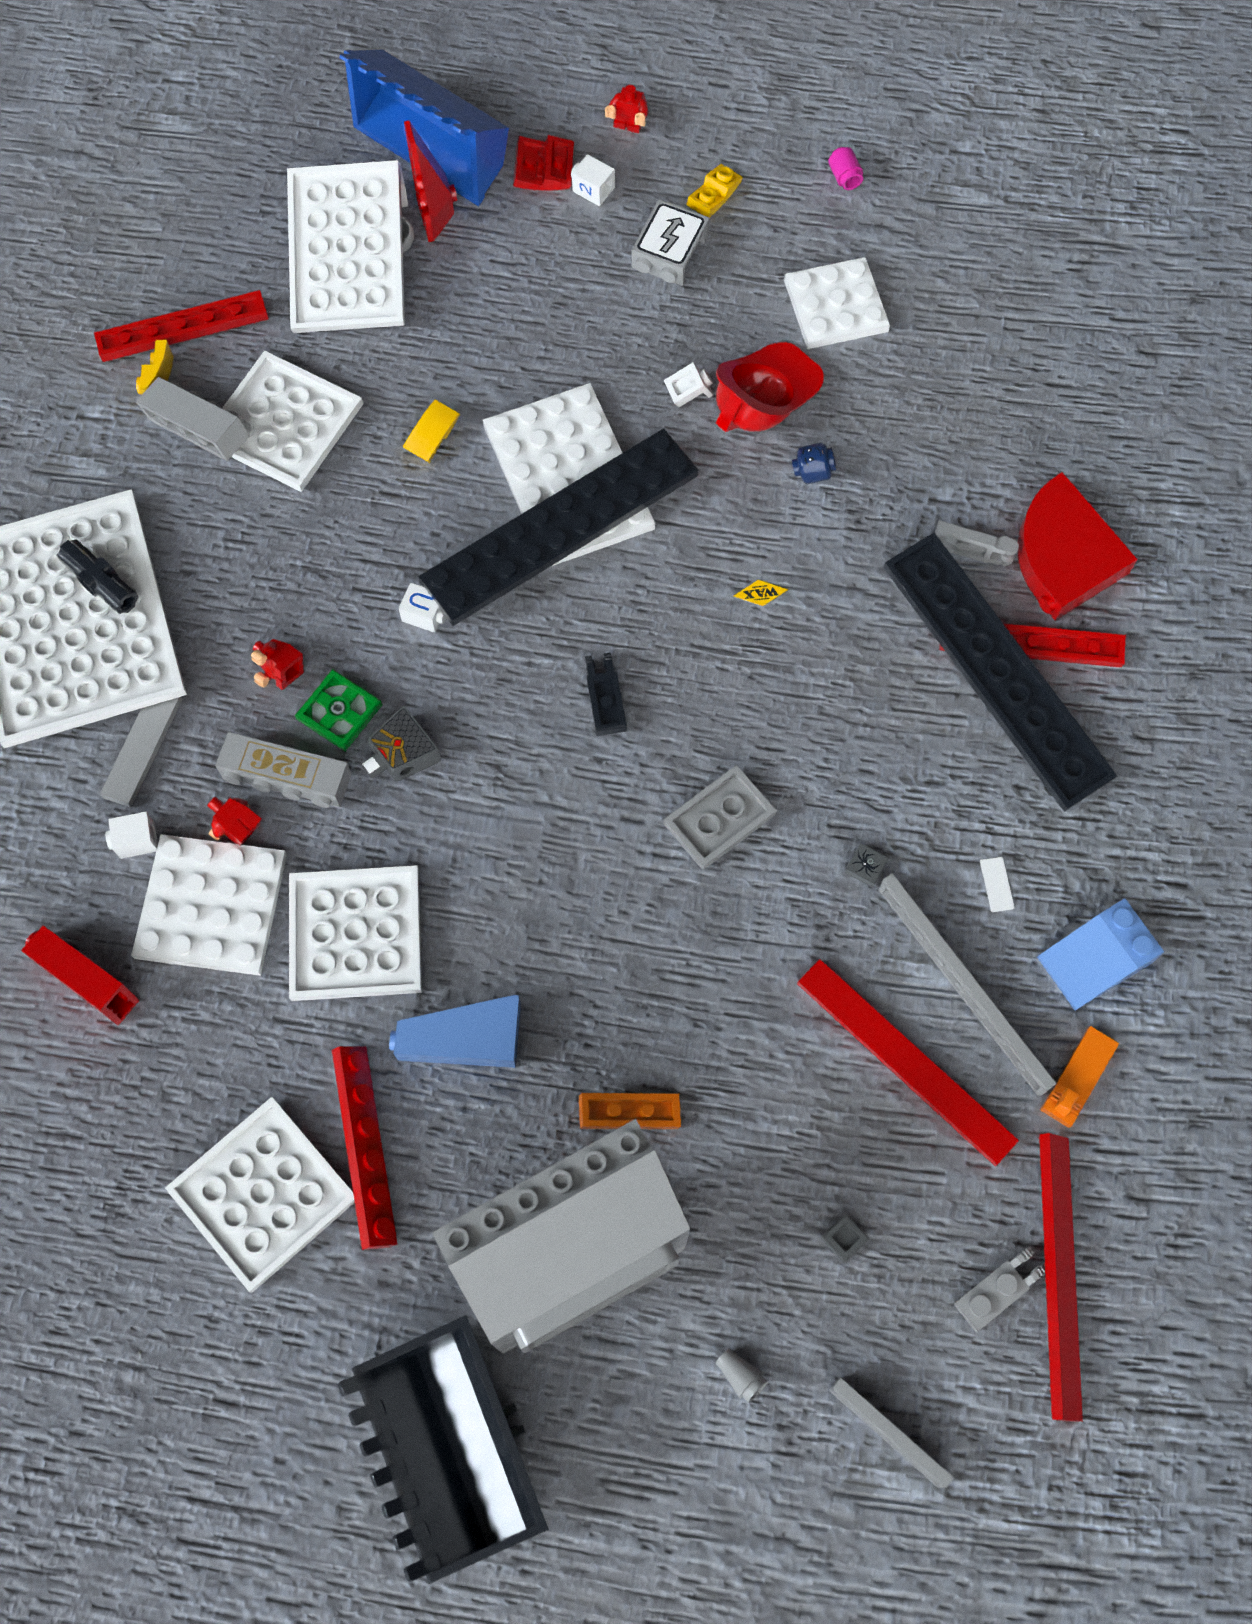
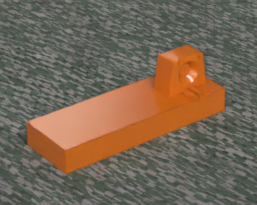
M1089 1026L1040 1111L1064 1126L1072 1127L1119 1043Z
M581 1093L579 1095L580 1129H618L634 1119L637 1120L641 1129H679L681 1127L679 1094Z

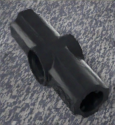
M77 539L67 540L60 546L59 553L56 555L59 561L76 575L79 582L94 597L98 595L119 615L128 613L135 607V603L139 598L137 593L119 578L117 572L101 556L97 558Z

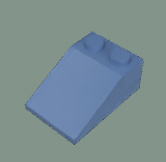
M1124 898L1044 951L1037 958L1076 1011L1152 964L1164 953V950Z

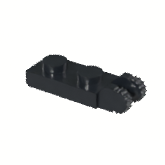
M604 653L603 664L606 668V673L595 674V662L592 659V655L585 656L588 675L586 679L596 736L627 732L617 671H614L611 653Z

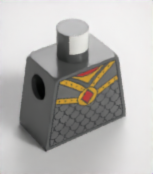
M404 705L369 737L368 741L374 755L361 763L371 779L387 770L395 781H401L441 761L437 746Z

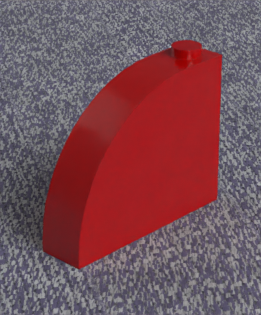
M1063 472L1052 478L1039 490L1031 502L1020 528L1018 537L1019 549L1017 552L1023 578L1030 591L1038 600L1040 608L1046 614H1050L1055 621L1130 574L1138 560Z

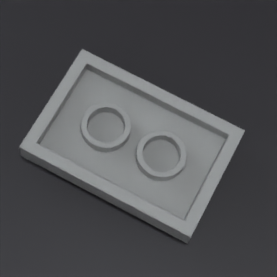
M735 765L663 819V824L699 867L704 870L773 818L777 810L742 770Z

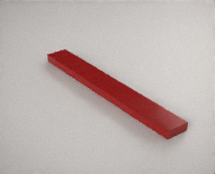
M821 959L797 982L800 988L995 1167L1019 1142L1012 1133Z
M1046 1133L1040 1134L1039 1141L1052 1420L1083 1422L1069 1138Z

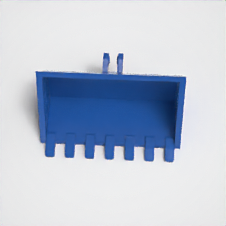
M383 49L344 50V54H340L339 58L345 61L353 127L410 163L404 121L409 120L446 173L448 184H454L456 193L479 207L485 198L486 191L504 164L509 127Z

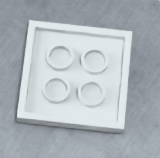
M866 257L785 274L784 282L807 349L889 331L890 324Z

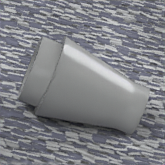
M730 1348L715 1363L722 1370L739 1399L744 1398L748 1403L754 1400L768 1383L763 1377V1371L735 1354Z

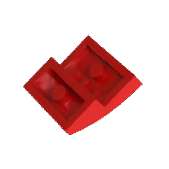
M551 135L547 136L545 142L519 136L516 144L513 187L547 191L570 189L574 141Z

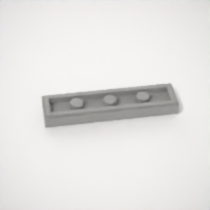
M181 697L141 708L100 792L102 798L132 807L183 700Z
M842 1378L836 1379L829 1389L837 1399L935 1486L947 1488L954 1479L953 1476Z

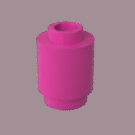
M839 147L835 149L829 157L828 164L838 185L843 187L844 190H853L863 181L862 167L852 148Z

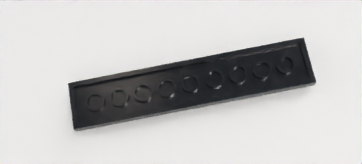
M663 428L418 576L419 582L437 603L439 609L451 625L454 626L696 478L699 470Z
M935 532L885 562L883 566L885 571L1064 812L1117 777V774Z

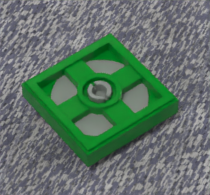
M332 669L295 714L296 720L346 752L383 704L380 699Z

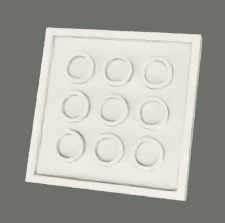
M264 350L223 406V410L227 412L232 410L245 421L243 425L250 435L232 458L302 492L362 407V398Z
M160 834L131 956L139 960L261 976L287 857L285 850L247 845L240 846L232 843Z
M417 865L289 873V998L291 1001L422 993L419 869Z
M273 1097L267 1100L165 1187L250 1293H253L355 1203L353 1191Z

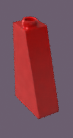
M44 925L26 939L25 946L21 950L25 955L117 1026L140 1001L121 982Z

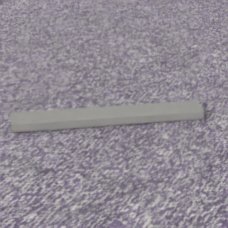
M893 873L884 878L879 892L1037 1096L1041 1097L1055 1086L1056 1082Z

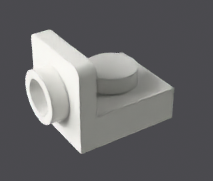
M694 363L689 364L664 380L677 407H681L702 393L708 398L714 395L710 388L713 381L706 369L700 370Z

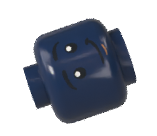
M823 442L800 447L797 450V458L792 459L795 477L801 476L805 484L829 480L832 477V471H836L832 447L827 448Z

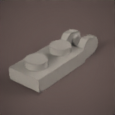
M939 520L935 530V534L950 553L985 563L990 562L996 565L1001 564L1005 567L1009 566L1014 560V554L1019 549L1016 539L1014 540L1004 535L997 538L985 532L974 531L954 523Z
M1030 1246L1012 1260L1002 1263L953 1303L975 1332L981 1330L1030 1289L1029 1286L1045 1274L1044 1263L1036 1266L1024 1279L1015 1270L1017 1266L1025 1263L1032 1257L1034 1250Z

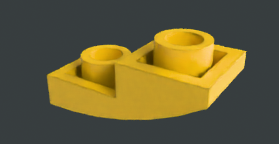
M719 164L705 176L704 184L688 196L686 205L701 215L710 218L729 199L741 183L743 177L731 168Z
M155 340V351L150 353L151 365H142L141 376H138L136 379L138 394H143L158 377L168 381L174 356L167 340Z
M434 399L412 430L403 448L430 463L443 439H447L460 414Z

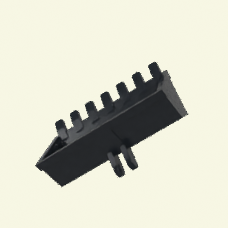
M467 1315L351 1368L354 1376L338 1383L342 1396L360 1391L365 1405L349 1413L352 1426H358L370 1421L376 1435L359 1444L362 1455L367 1457L381 1451L387 1467L371 1473L370 1478L373 1486L377 1488L392 1482L395 1488L397 1498L381 1506L384 1517L389 1519L403 1512L409 1529L393 1536L392 1540L395 1548L401 1550L415 1544L420 1560L404 1568L408 1582L426 1575L428 1583L431 1584L549 1530L514 1440L515 1437L525 1433L524 1426L516 1425L511 1428L509 1427L506 1418L512 1416L517 1411L515 1403L505 1407L501 1406Z

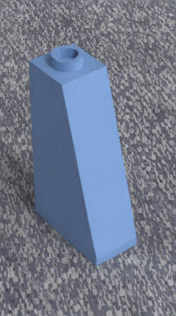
M511 995L397 1021L396 1031H391L389 1049L394 1051L398 1061L516 1068L521 1010L520 997L518 995Z

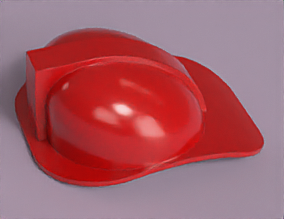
M788 342L773 343L745 357L721 363L716 370V377L719 381L716 390V402L721 413L715 424L725 432L736 428L749 432H759L777 426L791 412L801 407L819 392L824 381L822 368L797 346Z

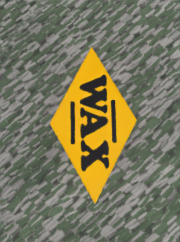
M757 580L733 597L764 606L789 589Z

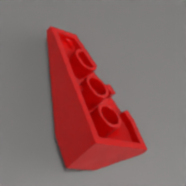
M408 120L404 121L416 200L429 243L437 238L454 215L453 202L457 201L454 184H448L446 173Z

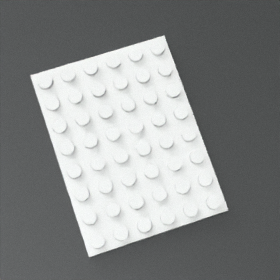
M132 489L0 526V744L3 748L187 695L138 505ZM77 539L97 558L100 556L104 558L114 568L119 578L137 593L139 598L135 603V607L130 612L119 615L98 595L94 597L79 582L76 575L59 561L56 555L59 553L60 546L67 540Z

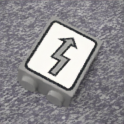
M658 199L632 248V268L637 269L641 273H648L662 278L668 283L683 286L685 282V268L699 242L705 244L709 236L710 218Z

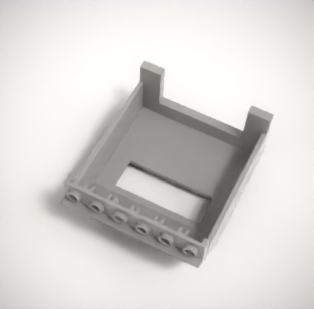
M634 1119L433 1231L432 1234L490 1343L504 1354L518 1345L523 1353L540 1346L676 1267L680 1259L677 1254L682 1252L686 1246L690 1227L656 1151L652 1149L640 1125Z

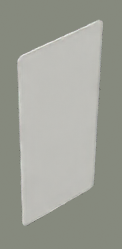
M1003 857L980 860L991 912L1014 909Z

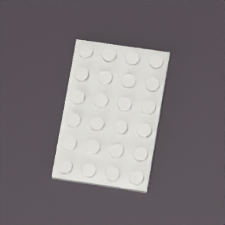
M399 161L287 168L290 326L292 332L302 333L404 326V276Z
M591 383L483 419V426L521 514L622 454ZM648 507L554 565L655 530V522Z

